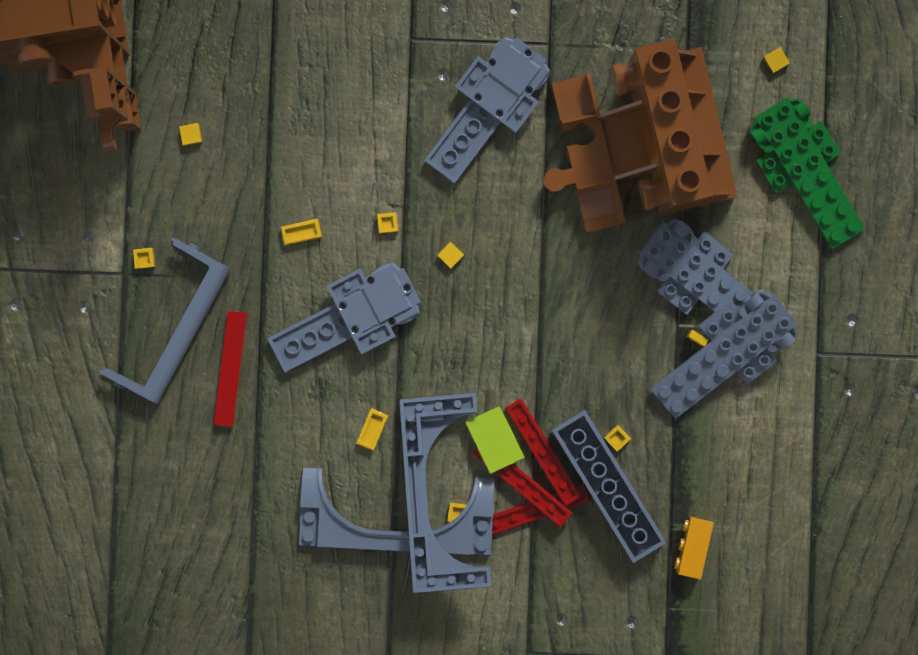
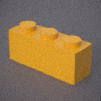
M691 516L688 517V520L684 521L683 531H685L684 539H680L678 550H681L680 557H676L674 564L677 574L701 579L714 524L712 521Z

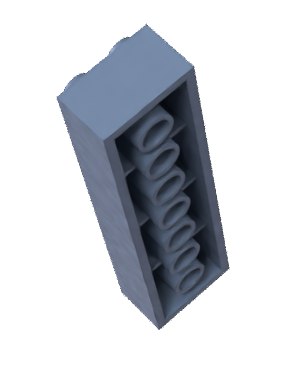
M582 410L551 429L631 561L634 563L666 543L665 539L587 412Z

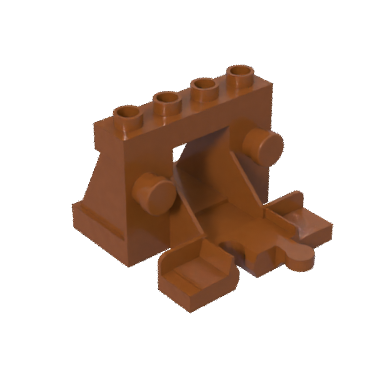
M3 0L0 2V64H5L16 73L47 68L48 75L46 77L47 83L50 86L69 85L79 81L83 87L87 119L98 118L100 138L104 151L117 149L115 127H119L126 132L141 130L136 92L128 86L123 56L130 54L121 0Z
M671 39L635 48L627 64L621 65L619 63L611 66L613 84L617 95H625L630 91L633 103L601 114L590 73H587L585 76L551 84L562 132L572 131L578 126H587L594 134L593 141L588 145L575 144L566 147L570 169H551L545 174L543 179L545 188L551 192H559L565 186H575L586 233L620 226L625 223L616 183L650 175L651 180L647 178L639 180V193L644 209L648 211L658 206L660 216L738 197L702 47L687 51L677 48L676 39Z

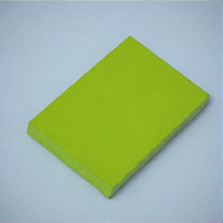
M500 406L465 422L489 474L495 473L525 458Z

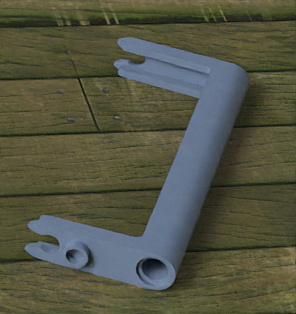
M175 238L171 239L174 241V246L207 264L209 270L146 385L142 386L109 368L99 371L100 374L113 380V385L121 389L126 387L157 404L231 268L199 252L200 247L191 242L189 245H186Z

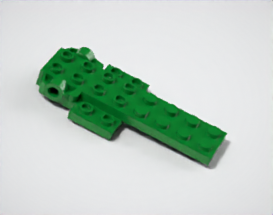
M787 97L752 118L753 122L748 127V132L754 144L764 154L755 162L774 194L793 184L828 245L833 249L865 230V227L827 165L828 161L841 154L822 121L812 126L810 110L803 101L798 98L789 100Z

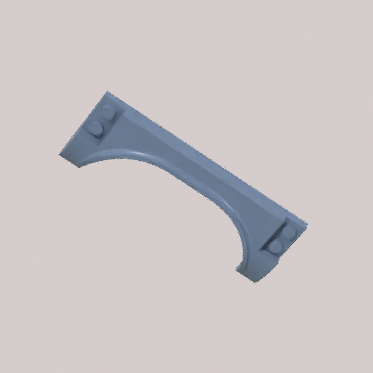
M476 393L400 400L413 593L492 587L490 567H475L462 563L450 556L441 547L432 531L428 509L426 466L431 448L440 434L451 424L463 417L478 412Z
M303 468L299 545L410 551L409 532L366 529L342 517L332 506L326 495L322 477L323 469ZM475 477L471 498L463 511L450 523L432 530L438 543L448 554L491 555L495 478Z

